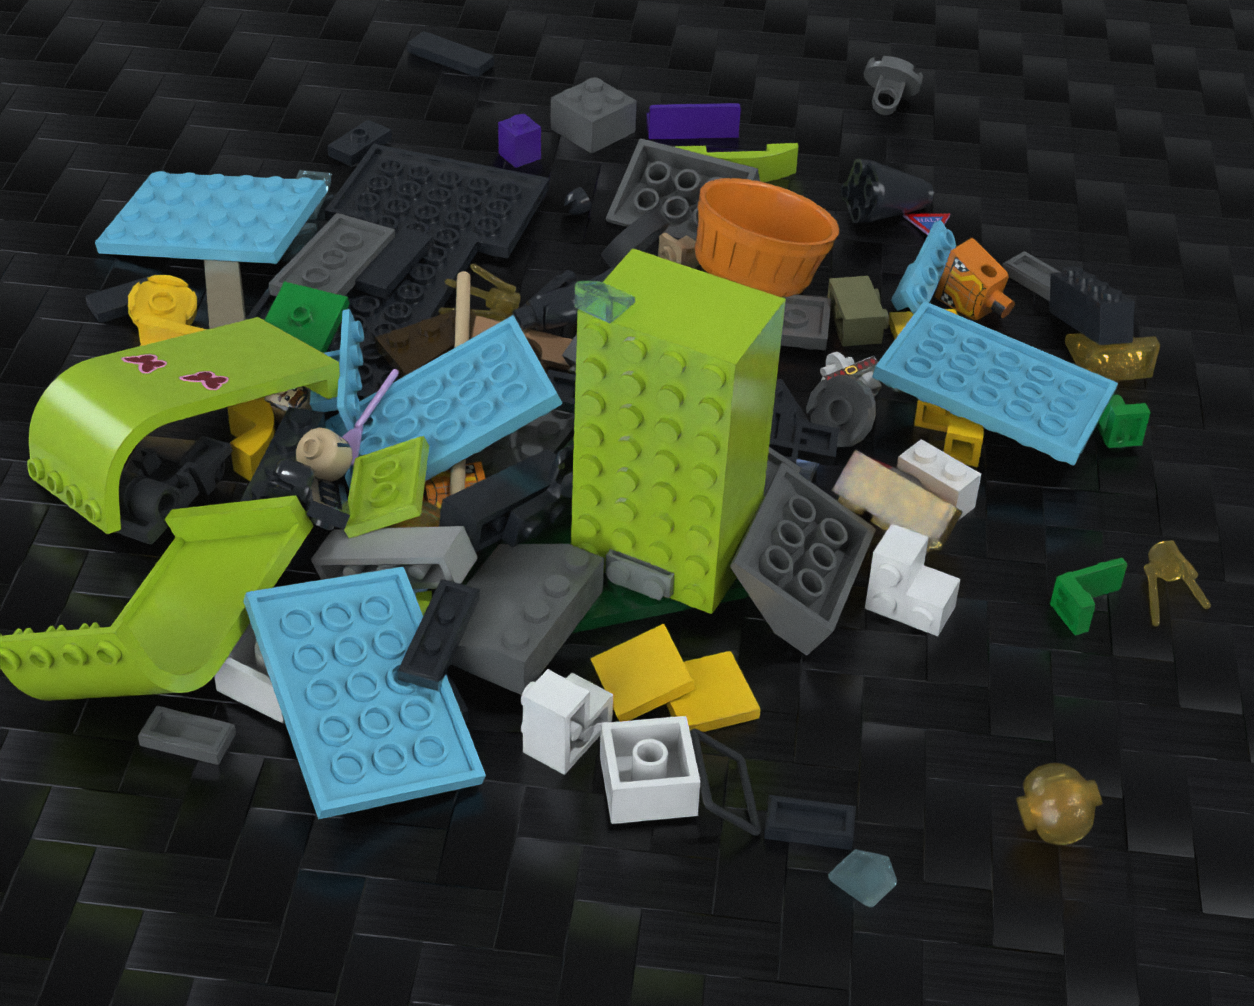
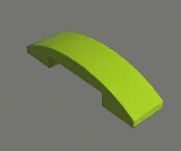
M798 143L767 144L766 151L707 152L706 146H675L676 148L758 168L760 182L773 181L796 173Z

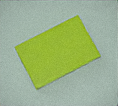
M424 436L355 458L348 496L350 518L344 529L349 539L421 516L429 444Z

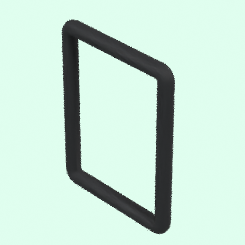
M691 729L690 735L705 807L752 835H759L761 833V826L745 759L741 754L700 730ZM699 740L737 762L751 823L713 803Z

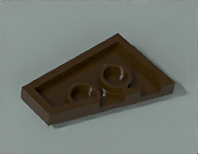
M456 309L375 337L376 350L393 369L399 371L398 375L400 378L408 375L454 349ZM471 309L469 320V338L475 318L477 316Z

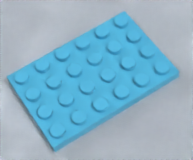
M158 171L148 177L96 240L95 245L99 254L277 264L327 193L325 180H311L310 178L282 179L278 176L260 178L250 175L237 177L224 176L222 174H169L164 171Z
M923 301L877 363L872 378L883 382L890 388L902 390L917 397L922 402L934 404L957 417L966 418L982 425L989 431L998 432L1016 440L1023 446L1035 448L1051 455L1055 460L1067 462L1071 465L1076 464L1118 385L1115 381L926 301Z
M512 315L393 382L363 425L358 457L424 436L429 444L425 481L437 474L449 470L453 465L469 456L481 452L501 438L513 434L519 428L540 416L550 413L554 408L563 403L515 317ZM376 393L360 401L361 413L356 416V422ZM340 413L325 421L326 429H330L341 437L348 432ZM352 466L344 475L349 490L353 473Z
M404 567L246 592L243 602L318 819L483 783L486 774L447 676L445 675L438 691L398 680V669L423 618Z

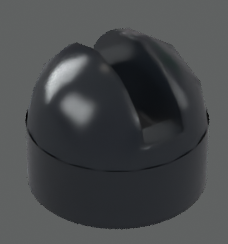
M581 187L567 194L564 204L565 206L570 204L573 208L568 211L570 214L582 215L592 209L591 201Z

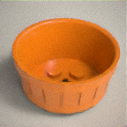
M721 178L705 183L700 189V198L697 206L699 212L697 239L695 242L698 263L709 274L772 295L789 297L802 293L810 285L813 275L826 254L832 249L834 241L839 234L837 221L824 208L802 195L779 186L749 179Z

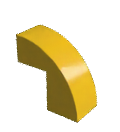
M264 397L227 407L231 434L237 437L230 442L233 450L231 452L233 471L251 481L276 433L273 409L270 403L264 400Z
M918 399L914 426L947 432L943 452L965 465L978 467L984 427L966 418L957 417L934 404L922 402Z

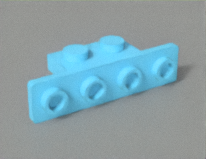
M941 220L934 222L915 262L908 265L891 299L897 311L909 307L914 315L923 301L929 303L933 296L950 251L956 247L953 233L946 229Z
M350 309L342 311L340 350L324 353L339 362L338 395L335 398L326 399L312 390L310 392V406L312 410L318 412L338 410L347 431L354 429L356 416L361 413L357 391L362 389V382L358 366L363 365V356L359 342L364 341L362 324L360 321L354 320Z

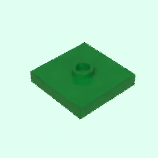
M284 281L264 321L325 353L342 321V311L347 310L350 303L346 296Z

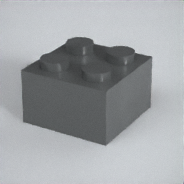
M593 77L551 97V129L592 154L635 132L637 101L603 82L601 79Z

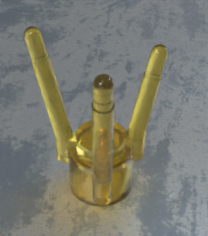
M472 264L470 268L474 272L497 286L498 289L492 288L487 292L470 286V294L487 299L486 307L491 308V311L471 310L477 316L501 322L506 317H511L514 314L513 311L518 309L520 303V294L515 292L516 286L507 284L485 269ZM445 280L446 285L454 288L457 287V281ZM440 308L439 313L445 314L456 308Z
M1170 540L1154 545L1148 554L1150 563L1144 566L1148 577L1152 624L1154 626L1160 624L1157 577L1166 581H1175L1182 577L1205 609H1209L1211 606L1210 602L1194 580L1198 577L1197 571L1181 554L1175 542Z

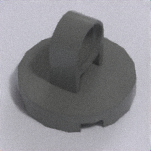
M883 56L882 61H876L875 57L867 62L864 78L869 85L875 88L872 106L877 113L881 115L892 114L897 109L901 97H910L920 91L923 83V74L921 72L918 74L913 72V64L891 56ZM884 93L889 94L893 97L894 103L890 106H884L878 101V96Z
M836 375L829 380L824 379L819 382L811 392L806 406L807 414H810L811 423L839 428L838 448L852 447L861 442L871 431L876 417L875 400L871 390L862 380L847 375Z

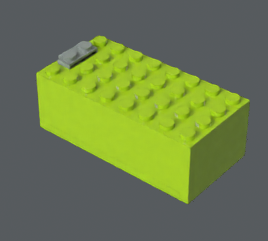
M633 248L577 311L571 545L603 557V573L614 584L621 585L657 600H661L663 596L671 598L690 607L713 614L737 578L730 565L764 497L786 299Z

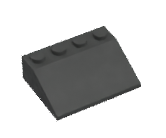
M640 138L606 216V221L628 227L647 212L657 209L670 224L664 233L677 240L687 235L696 241L699 214L697 206L702 186L709 181L721 178H741L760 181L758 168Z
M782 462L770 482L730 568L774 633L805 655H808L833 633L876 528Z
M499 544L466 584V586L480 589V599L450 665L522 695L526 686L530 682L537 680L603 592L604 558L570 544H518L513 548L509 544Z

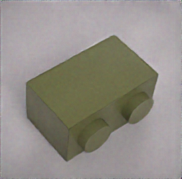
M869 276L829 279L827 298H831L830 316L841 345L854 346L882 343L883 331L889 326V316L887 310L882 309L879 290L874 289Z

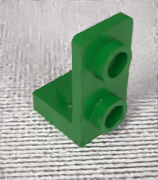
M1120 395L1112 396L1097 424L1107 448L1142 446L1151 413L1146 403L1125 405Z
M1123 558L1101 562L1097 565L1074 572H1067L1056 577L1050 605L1075 636L1089 632L1092 616L1095 611L1093 598L1118 591L1121 588L1127 568V563Z

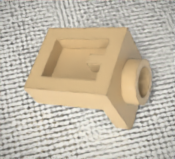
M667 233L659 235L658 257L691 268L700 265L696 259L695 240L687 235L679 240Z

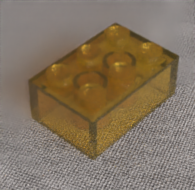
M856 450L832 491L841 495L838 499L839 503L861 515L865 510L872 513L874 516L871 522L886 531L891 524H895L928 536L927 553H929L931 548L941 551L963 513L957 507Z

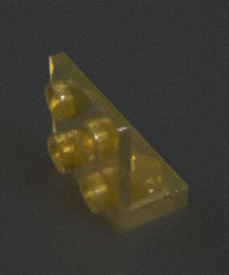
M1082 333L1069 334L1065 338V344L1076 365L1112 381L1152 378L1160 348L1156 336L1134 338L1133 336V343L1098 345Z

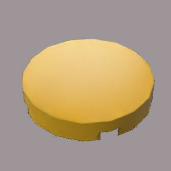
M154 275L147 277V281L141 284L139 281L133 286L128 295V314L137 326V322L143 315L191 325L197 315V296L194 290L192 292L188 288V284L180 278L170 275Z

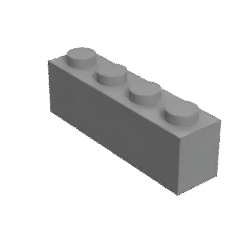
M464 526L381 528L350 539L343 529H334L313 555L311 561L321 580L404 567L412 589H436L441 579L461 584L478 557Z

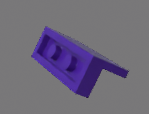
M740 104L651 105L646 119L649 139L739 138Z

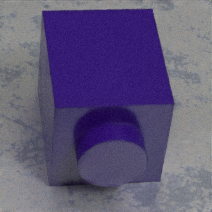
M524 113L498 122L499 154L517 168L541 159V127Z

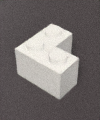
M891 524L873 552L865 609L938 636L955 608L960 579L924 566L928 536Z
M547 669L536 682L532 681L526 686L521 696V704L523 705V722L521 726L523 753L564 775L601 735V723L612 722L613 694L573 673L564 678Z

